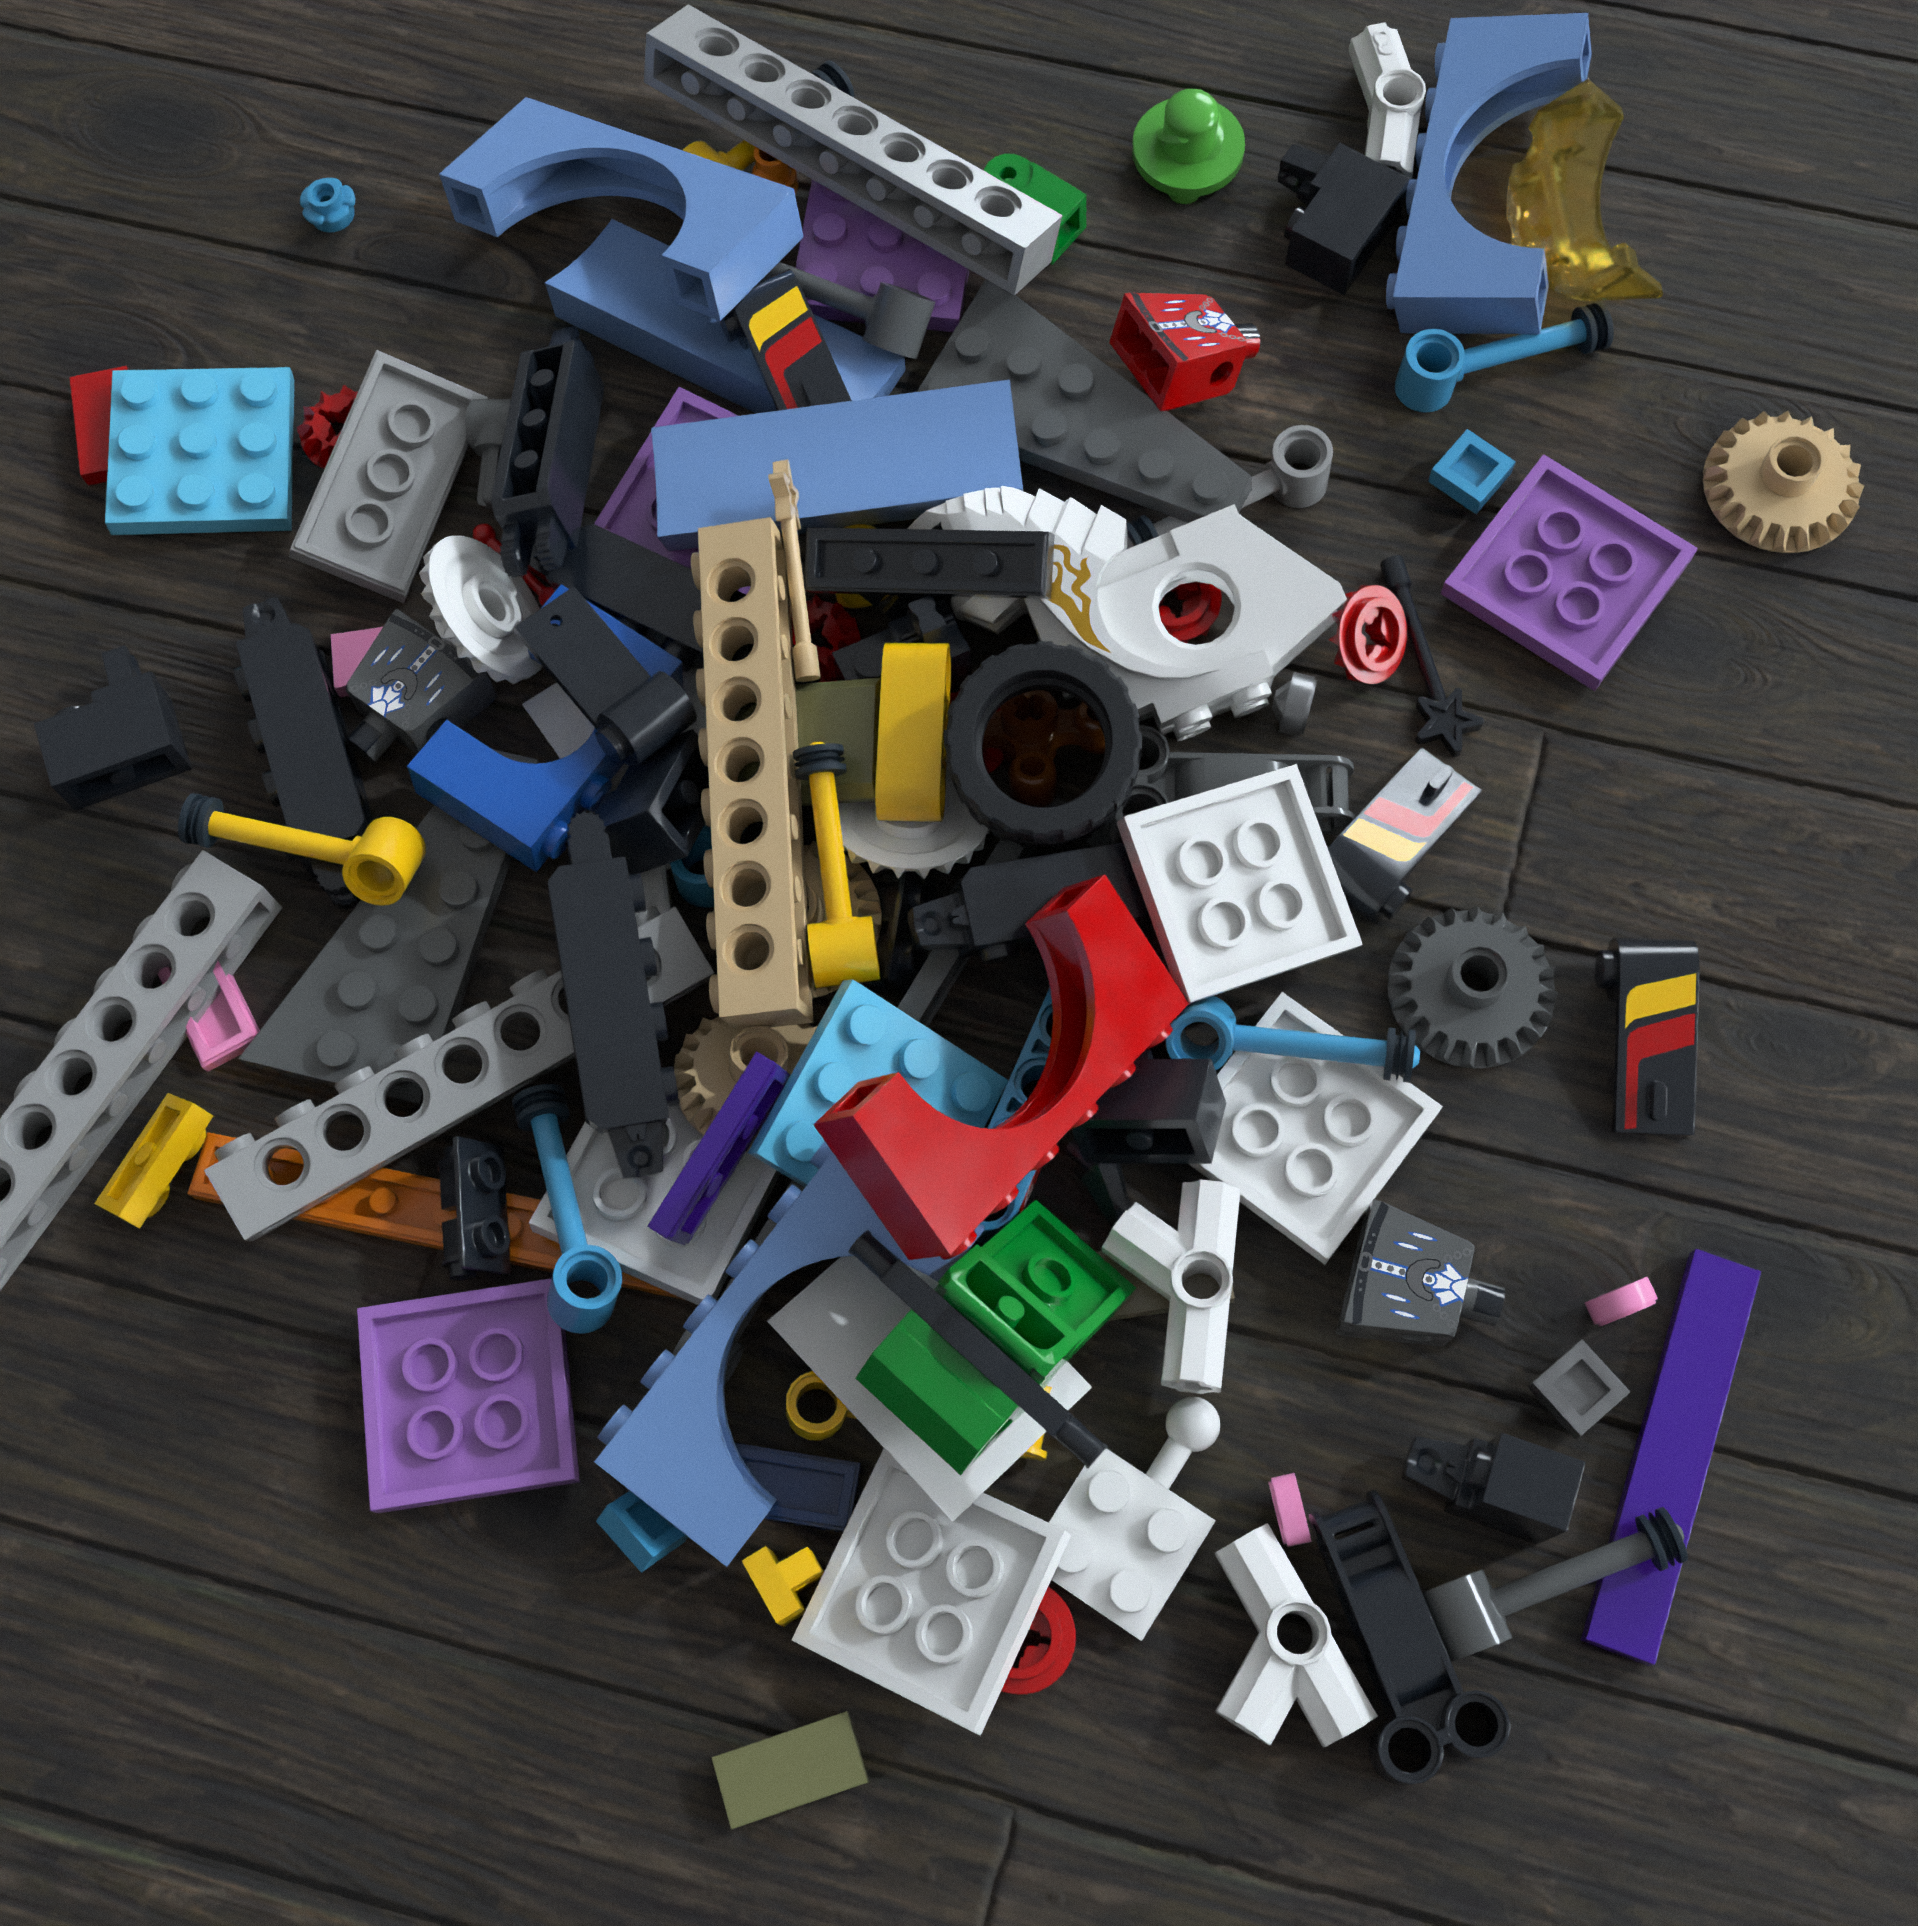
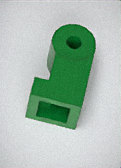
M1002 154L994 157L987 163L984 168L985 172L1062 215L1050 263L1053 265L1086 229V194L1038 164L1032 163L1016 154Z

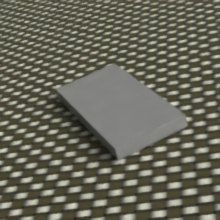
M376 350L292 543L289 557L404 603L469 447L465 427L468 405L473 399H487L488 397Z

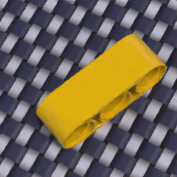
M949 643L884 644L875 785V805L878 821L943 822L947 774L944 730H947L948 725L947 713L950 707L951 687Z

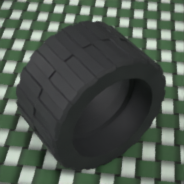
M1037 641V644L1022 646L1021 643L1008 647L1007 651L995 657L992 655L980 663L981 667L972 675H968L959 686L960 692L955 701L952 700L947 713V730H944V748L947 753L946 763L961 802H964L970 815L980 825L983 824L990 829L994 836L1005 842L1010 840L1018 843L1020 847L1035 849V847H1049V849L1064 848L1066 844L1076 841L1080 843L1092 837L1095 831L1101 827L1105 828L1115 819L1116 812L1122 805L1125 806L1132 793L1134 781L1137 778L1142 751V733L1139 732L1140 716L1136 703L1133 704L1131 701L1128 687L1120 677L1117 678L1109 670V665L1097 656L1094 658L1084 653L1083 649L1069 644L1068 646L1053 644V641ZM1055 690L1078 698L1094 713L1104 735L1105 755L1096 779L1080 796L1058 806L1034 807L1011 799L994 784L984 765L983 738L991 717L1005 702L1029 691Z

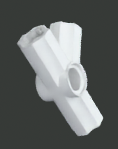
M1202 1179L1195 1182H1183L1177 1231L1135 1202L1116 1222L1102 1246V1253L1170 1301L1161 1385L1181 1392L1198 1394L1221 1392L1240 1201V1189L1231 1187L1224 1182ZM1203 1273L1214 1278L1220 1290L1216 1295L1208 1299H1197L1190 1296L1182 1284L1188 1277Z
M1267 1523L1217 1551L1215 1556L1259 1634L1215 1712L1247 1734L1269 1746L1272 1744L1295 1700H1297L1322 1747H1326L1344 1738L1378 1717L1332 1637L1327 1616L1312 1602L1269 1524ZM1286 1614L1301 1616L1311 1627L1313 1633L1312 1643L1304 1654H1293L1285 1650L1279 1643L1277 1625Z

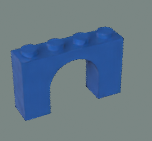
M561 584L541 608L569 589ZM587 601L650 676H653L658 671L665 672L686 693L683 684L681 660ZM552 620V621H551V624L556 623V624H558V625L560 626V621H558V620ZM528 649L529 657L540 664ZM446 719L407 765L415 793L537 872L549 857L556 859L566 850L565 843L569 839L567 837V832L569 831L567 825L571 824L570 818H575L576 813L582 814L586 810L596 811L606 793H609L612 788L611 779L624 763L628 766L629 764L624 760L620 763H615L606 755L596 739V728H594L587 741L570 755L552 762L533 764L514 761L500 755Z

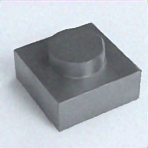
M1583 1339L1528 1386L1530 1391L1574 1439L1582 1436L1630 1393L1627 1387Z

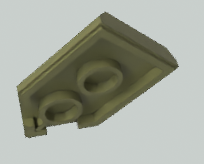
M880 677L795 684L799 748L809 746L813 742L841 744L844 747V754L840 757H844L845 760L840 763L846 764L847 772L835 777L838 804L875 801L881 690ZM757 702L746 704L736 714L735 721H742L750 717L756 708ZM752 762L744 766L738 775L737 782H745L754 777L759 769L760 762ZM800 780L802 806H811L809 780Z

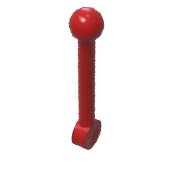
M487 523L477 525L473 530V539L484 543L500 554V546L502 544L496 539L494 528ZM527 570V574L521 576L525 583L539 596L538 599L541 607L555 592L552 587H545L529 570Z

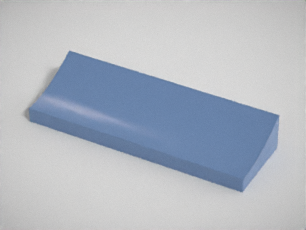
M611 219L595 241L574 262L545 282L556 317L756 414L777 411L750 348L744 350L738 340L729 342L719 320L674 304L661 256L669 248V245ZM813 314L851 400L889 396L906 370L905 357L864 341L862 336Z
M1010 380L651 428L656 480L657 537L668 551L698 548V528L767 517L772 518L782 534L781 522L776 521L775 498L768 478V474H773V462L789 460L793 485L799 492L797 508L801 529L797 530L798 534L807 533V528H843L856 524L873 525L917 519L926 510L946 503V500L963 496L965 493L985 490V488H1001V486H1006L1023 491Z

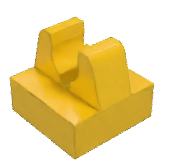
M767 1546L742 1560L775 1622L783 1627L804 1615L806 1609L798 1593L819 1580L824 1573L809 1547L798 1551L781 1562L778 1561L774 1552Z

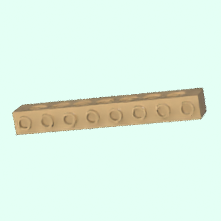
M771 517L698 528L699 552H694L691 555V571L696 588L701 590V610L694 612L693 625L697 643L700 648H703L704 668L698 669L696 672V688L701 705L706 707L707 727L700 729L698 743L701 759L704 765L708 766L709 788L702 790L701 808L706 825L711 827L712 849L706 850L704 853V872L709 887L714 888L715 911L708 912L706 929L709 944L713 950H716L717 974L711 975L709 980L710 1001L714 1012L719 1013V1018L738 1031L756 1025L778 1027L814 1023L807 931L808 912L801 783L795 777V770L800 767L794 766L799 761L793 759L792 753L799 746L795 672L792 655L791 602L783 538ZM750 586L745 597L738 601L730 602L735 591L742 587ZM754 644L752 651L747 657L739 661H732L735 652L740 647ZM757 702L756 708L750 717L742 721H735V716L742 706ZM752 762H760L759 769L754 777L745 782H737L738 775L744 766ZM755 822H763L762 831L754 841L740 844L741 835L747 826ZM766 883V891L763 898L755 905L743 907V899L747 890L755 884ZM769 945V955L765 963L757 969L747 970L746 960L749 953L757 946Z

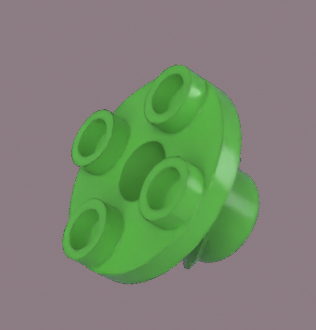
M1184 89L1175 93L1170 99L1153 106L1141 117L1133 135L1132 158L1140 175L1151 186L1167 193L1176 203L1191 204L1197 201L1200 196L1220 190L1236 176L1243 163L1245 150L1244 132L1236 117L1224 106L1218 104L1209 93L1201 89Z

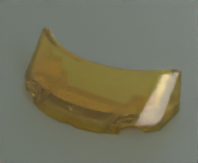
M1586 79L1539 109L1528 127L1533 135L1532 143L1525 159L1513 164L1508 185L1506 215L1512 233L1511 242L1515 246L1544 248L1549 289L1565 297L1581 301L1660 298L1663 296L1661 283L1639 267L1636 251L1626 243L1613 246L1612 250L1604 232L1600 210L1602 177L1607 156L1615 135L1624 120L1622 108L1589 79Z

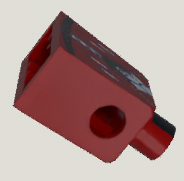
M1124 293L1109 343L1159 410L1166 411L1228 394L1235 387L1244 360L1254 358L1260 348V336L1256 326L1252 323L1234 324L1217 302L1207 295Z

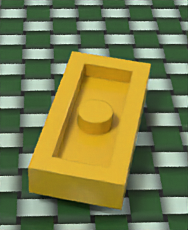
M167 1093L94 1204L140 1229L147 1217L156 1214L164 1205L170 1191L169 1183L183 1162L191 1159L202 1147L206 1138V1127L213 1118V1115L190 1101Z

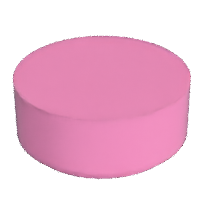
M1647 1276L1591 1299L1584 1304L1594 1325L1598 1324L1600 1327L1655 1304V1300L1658 1297Z
M1295 1473L1271 1478V1482H1268L1283 1544L1291 1547L1311 1542Z

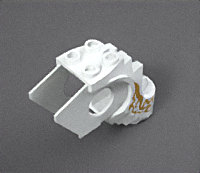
M1001 486V488H985V490L965 493L963 496L946 500V503L926 510L908 528L928 530L1049 531L1053 533L1055 539L1051 599L952 597L950 605L955 617L960 621H966L998 635L1023 614H1028L1039 641H1053V644L1068 646L1069 644L1083 649L1084 653L1094 658L1097 656L1108 664L1109 670L1117 678L1120 677L1128 687V694L1132 703H1136L1140 721L1154 717L1159 731L1163 735L1174 732L1177 741H1182L1207 731L1212 727L1209 721L1214 716L1232 710L1234 717L1239 718L1269 704L1267 697L1272 694L1270 689L1274 677L1335 623L1332 614L1337 612L1336 609L1347 600L1338 581L1239 515L1235 504L1172 529L1168 533L1127 549L1126 519L1102 505L1096 514L1072 497L1064 502L1041 489H1038L1036 496L1006 486ZM1191 582L1214 585L1226 593L1235 606L1232 622L1224 634L1212 642L1198 645L1181 642L1170 635L1161 622L1159 603L1166 593L1178 585ZM1061 692L1064 700H1068L1074 697L1067 693Z

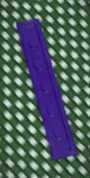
M1694 1249L1689 1253L1608 1544L1637 1533L1638 1530L1635 1522L1637 1516L1645 1515L1649 1520L1648 1512L1655 1516V1509L1664 1507L1674 1522L1681 1527L1684 1534L1683 1541L1687 1549L1761 1271L1699 1249ZM1674 1558L1675 1566L1668 1562V1569L1659 1571L1650 1559L1597 1580L1581 1641L1647 1666L1655 1665L1683 1563H1678Z

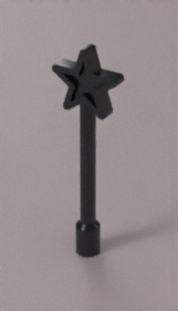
M1401 555L1388 557L1380 563V568L1387 588L1397 597L1403 608L1407 632L1430 699L1423 696L1419 697L1416 703V709L1427 723L1417 733L1415 742L1420 745L1441 740L1452 757H1457L1462 751V734L1480 730L1484 723V718L1462 710V690L1460 688H1455L1450 696L1446 698L1409 591L1412 582L1404 559Z

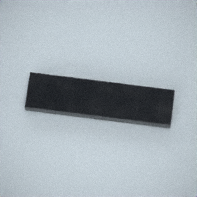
M807 528L804 588L805 591L810 593L912 596H928L931 594V596L1051 599L1055 535L1049 531Z

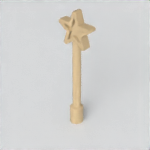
M787 459L773 462V474H768V478L775 498L776 521L781 522L796 645L792 648L795 679L798 682H809L818 680L821 677L817 646L811 643L797 530L801 529L797 508L799 492L793 485L790 464Z

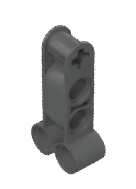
M1139 725V732L1142 733L1140 757L1148 759L1154 766L1149 769L1138 770L1131 795L1125 806L1122 805L1119 808L1115 819L1111 821L1110 836L1113 844L1123 842L1117 822L1124 816L1295 764L1298 766L1322 835L1341 833L1355 819V814L1349 811L1348 778L1354 773V765L1348 758L1335 755L1170 752L1168 741L1160 731L1151 726ZM1326 768L1332 769L1330 774H1326ZM1327 817V822H1323L1322 819Z

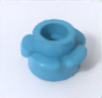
M336 178L316 180L306 187L300 196V205L304 208L303 216L309 223L323 232L340 231L346 228L354 218V192L349 186H343L341 181Z

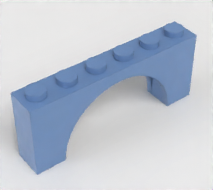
M1588 13L1450 19L1446 43H1438L1436 47L1435 75L1438 79L1437 86L1435 88H1428L1426 95L1425 115L1426 121L1429 123L1427 133H1419L1417 138L1416 165L1419 169L1417 179L1409 180L1406 191V210L1409 215L1408 225L1400 226L1397 233L1396 256L1400 262L1397 273H1390L1387 280L1386 304L1388 309H1395L1400 333H1418L1426 329H1440L1451 334H1540L1549 288L1544 248L1515 246L1483 234L1458 213L1451 202V194L1459 170L1469 154L1497 127L1521 113L1536 107L1559 101L1584 98L1592 55Z
M527 97L439 173L455 221L495 237L500 236L520 220L542 209L587 197H632L647 200L671 210L684 220L677 237L661 255L674 304L719 321L804 237L794 188Z
M825 1141L810 1160V1163L819 1170L808 1185L801 1191L792 1184L769 1213L768 1218L777 1225L761 1246L750 1239L725 1272L734 1278L728 1289L718 1301L708 1294L689 1316L683 1328L692 1335L678 1354L675 1356L665 1349L643 1376L640 1383L647 1387L649 1391L638 1406L632 1411L623 1404L597 1437L607 1446L594 1462L726 1567L777 1500L758 1482L741 1458L729 1428L725 1408L724 1387L729 1353L735 1336L753 1305L777 1281L803 1266L836 1257L854 1256L848 1251L853 1243L867 1230L904 1264L928 1275L937 1282L971 1248L969 1246L965 1251L948 1260H942L940 1256L908 1260ZM981 1223L974 1230L977 1234L975 1241L985 1229V1226Z

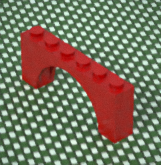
M1105 874L1063 887L1025 923L1035 940L1047 971L1053 1006V1026L1049 1054L1041 1077L1029 1098L1010 1118L992 1129L979 1128L956 1121L939 1112L923 1100L910 1087L903 1076L896 1072L857 1082L813 1124L908 1260L939 1256L942 1260H948L971 1246L977 1237L974 1231L988 1215L1005 1208L1017 1197L1019 1190L1016 1185L1030 1171L1042 1167L1056 1156L1059 1151L1056 1143L1070 1129L1082 1125L1097 1112L1098 1105L1096 1101L1108 1089L1121 1084L1135 1072L1136 1065L1134 1061L1145 1050L1161 1043L1171 1034L1173 1028L1170 1023L1189 1004Z

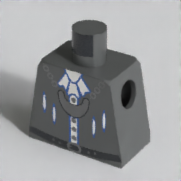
M396 609L347 682L346 692L359 713L365 718L350 733L346 741L359 755L371 763H375L395 740L415 754H418L446 719L461 729L488 707L498 696L486 672L477 673L469 658H459L456 649Z
M1373 1199L1363 1216L1335 1334L1346 1337L1445 1346L1455 1336L1459 1317L1496 1326L1504 1303L1505 1288L1468 1278L1475 1246L1470 1241L1385 1202Z

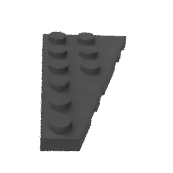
M987 279L981 285L917 391L1010 380L1020 461L1187 523L1235 504L1239 513L1252 490L1250 474L1168 411H1160L1151 398L1018 296L1009 293Z
M492 749L514 761L539 763L538 759ZM434 805L416 828L425 841L426 854L402 897L397 902L384 906L373 905L360 900L238 1059L248 1067L335 1088L334 1085L362 1068L370 1066L374 1074L398 1062L394 1051L421 1035L428 1033L431 1039L435 1041L453 1031L455 1025L452 1019L459 1014L512 856ZM402 1082L392 1087L386 1101L420 1109L423 1103V1091L415 1083Z

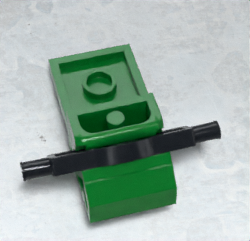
M1037 1200L1032 1202L982 1247L976 1244L953 1264L939 1279V1284L934 1290L871 1235L869 1230L865 1231L853 1243L848 1252L854 1255L911 1308L872 1352L855 1377L859 1383L960 1476L1024 1412L1086 1465L1087 1469L1091 1467L1108 1445L1102 1443L1044 1388L1057 1371L1127 1302L1137 1289L1131 1282Z

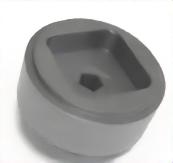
M1294 672L1292 680L1276 690L1272 709L1280 724L1278 732L1300 737V734H1304L1317 680H1314L1315 677Z

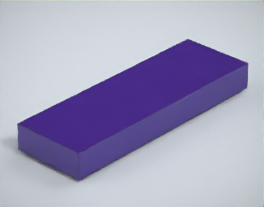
M756 1051L647 1227L668 1240L684 1246L689 1244L767 1119L791 1074L774 1061Z

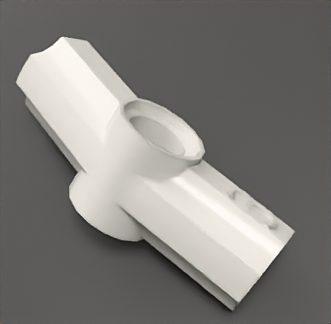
M1386 22L1366 26L1362 33L1352 38L1349 45V54L1369 109L1365 156L1412 179L1419 120L1426 93L1425 82L1419 74L1411 70L1397 29L1387 27Z

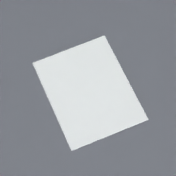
M855 1256L840 1257L767 1322L953 1522L1023 1455L1046 1430L1024 1412L960 1476L855 1379L872 1352L911 1308ZM908 1266L933 1290L939 1284L928 1275ZM1068 1361L1047 1384V1386L1052 1387L1049 1394L1067 1410L1092 1388Z

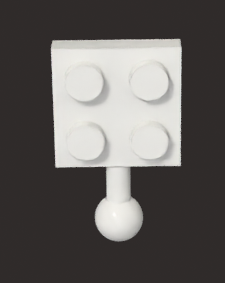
M1199 1397L1180 1399L1170 1408L1166 1417V1431L1169 1437L1146 1474L1113 1452L1105 1449L1089 1469L1085 1466L1083 1467L1049 1523L1064 1529L1071 1535L1051 1580L1141 1641L1216 1521L1169 1490L1191 1453L1203 1451L1210 1447L1220 1432V1418L1216 1409L1207 1400Z

